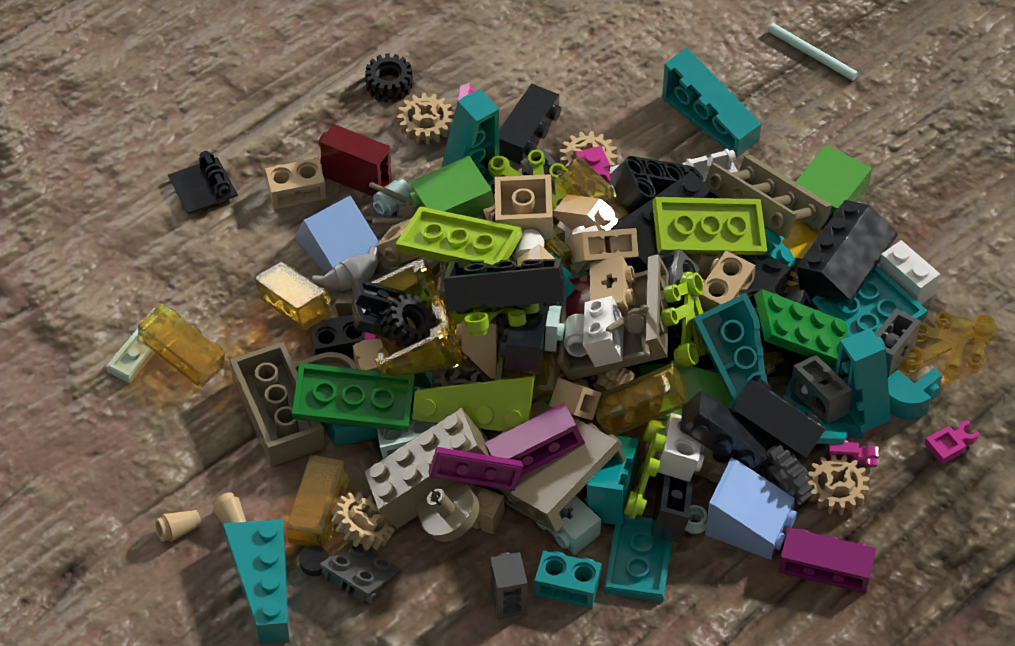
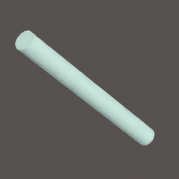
M772 23L769 26V33L852 81L856 79L858 72L778 25Z

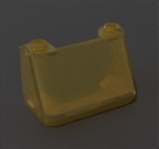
M423 258L413 261L372 282L407 292V294L411 295V298L414 295L419 296V302L424 299L427 302L426 308L430 306L433 308L434 311L431 315H436L437 320L435 323H438L436 327L430 329L431 336L403 349V344L397 347L395 346L397 341L392 340L390 342L387 338L381 337L383 348L377 351L378 357L375 358V362L382 374L387 373L388 376L392 377L456 369L465 364L460 341H457L456 338L457 329L453 323L452 311L448 312L446 298L443 300L438 298L436 277ZM407 317L409 326L416 329L415 324Z

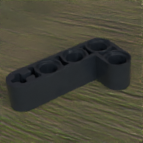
M628 156L610 174V181L621 205L630 213H633L650 201L655 194H660L691 171L702 182H704L701 173L692 166L636 156Z

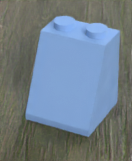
M351 196L305 219L295 235L296 240L325 275L342 260L351 256L367 254L371 246L376 247L379 242ZM381 252L378 255V259L382 256Z
M731 458L709 502L705 535L772 560L775 551H781L786 539L784 531L786 527L792 528L796 519L797 511L793 510L795 498L738 460Z

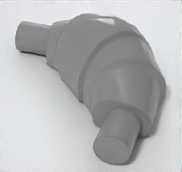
M371 246L367 254L351 256L342 260L327 272L325 276L314 275L312 286L324 287L325 290L340 292L353 289L355 278L368 281L374 276V272L379 264L378 255L380 250L375 246Z

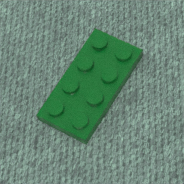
M763 289L754 295L766 342L809 358L817 355L826 364L836 367L840 340L849 337L848 328L844 320Z
M299 363L292 419L408 432L415 375Z

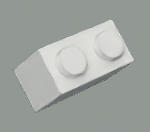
M902 240L881 254L879 268L920 304H923L936 294L940 273Z

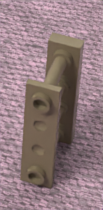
M752 155L744 156L740 170L733 173L716 163H711L704 183L710 189V192L720 198L761 199L764 226L785 239L789 238L792 226L796 221L801 220L817 231L824 229L832 208V204Z

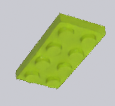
M655 197L652 201L658 254H665L677 249H681L685 254L723 255L725 251H728L734 255H764L767 252L761 199Z
M420 206L397 240L396 248L397 252L441 262L460 261V266L470 265L473 260H484V264L492 266L500 260H508L523 235L521 227Z

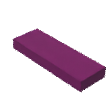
M436 447L428 473L431 478L515 491L523 464L520 460Z

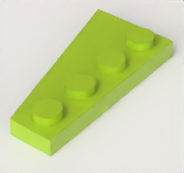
M535 375L464 385L417 389L414 395L412 420L439 423L462 408L480 429L507 432L530 420Z

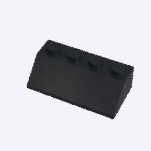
M844 200L797 265L800 290H805L810 295L851 304L880 262L881 254L890 248L898 236L897 231L870 205Z

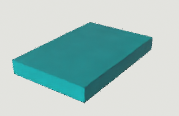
M625 515L623 526L620 523L615 524L604 594L663 602L673 541L651 535L653 518L636 516L632 520L629 519L630 515Z

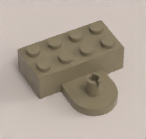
M283 341L230 359L233 382L271 467L325 448L324 430L320 422L292 419L299 363L358 369L351 358L341 353L327 352L293 363Z
M462 408L364 471L378 510L396 529L419 515L423 528L433 539L447 542L465 534L475 523L479 514V501L472 484L431 478L428 473L436 447L490 455L479 427Z

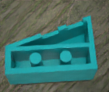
M871 328L840 340L835 373L852 389L848 415L860 433L891 421L886 346L884 341L877 337Z

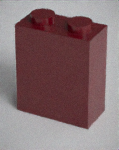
M332 124L329 130L321 135L318 145L321 150L320 164L322 165L323 177L372 197L379 191L369 187L371 182L383 187L391 183V153L389 145L336 124Z

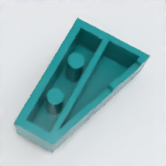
M616 436L622 443L621 449L626 460L622 462L612 457L587 483L584 504L601 518V523L614 525L620 523L623 526L626 515L623 514L625 503L630 491H632L640 459V442L636 438Z

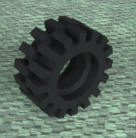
M390 53L385 54V58L378 55L377 61L371 59L370 65L367 64L366 89L371 97L375 95L376 100L380 101L381 98H384V102L387 103L388 99L397 102V97H400L402 100L405 98V94L409 95L413 87L412 68L409 62L406 63V58L402 57L399 60V55L394 54L392 58ZM386 75H393L398 77L397 79L392 81H385L380 79L381 77Z
M410 294L398 296L381 316L383 317L381 325L385 326L382 330L384 334H390L387 339L390 342L393 339L396 340L395 346L397 347L403 344L404 350H409L410 348L416 350L418 347L423 346L436 332L435 329L438 324L435 323L437 320L436 315H431L434 311L431 306L426 308L427 302L424 299L419 302V296L414 295L411 298ZM402 315L411 319L416 329L407 325Z

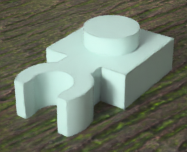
M549 306L544 351L556 352L557 341H563L565 324L560 323L561 306Z

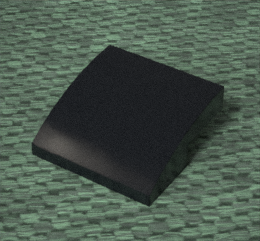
M355 278L352 290V311L355 329L388 338L390 334H384L382 330L385 327L381 325L382 313L398 296H404L407 292ZM402 315L406 324L409 325L407 317Z

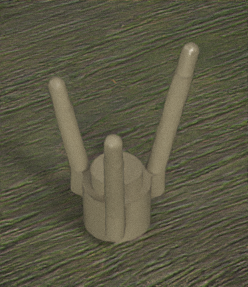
M372 182L369 184V187L405 204L404 206L399 205L397 217L363 216L366 222L395 225L411 219L418 210V208L415 209L412 205L410 197H405Z
M642 305L640 308L631 309L627 312L626 317H620L616 322L607 326L606 331H613L623 325L629 332L633 334L639 333L644 355L649 357L650 349L646 342L645 330L646 312L649 310V306Z

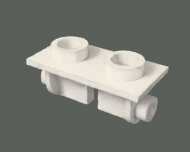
M728 149L711 154V157L708 158L706 156L695 159L689 158L686 159V162L682 163L683 165L696 168L703 176L704 182L706 181L711 163H716L731 173L738 172L733 163L736 160L735 152Z

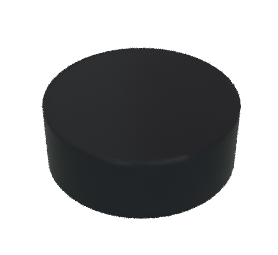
M318 545L306 547L299 556L301 570L309 576L321 575L323 568L319 565L329 558L328 552Z

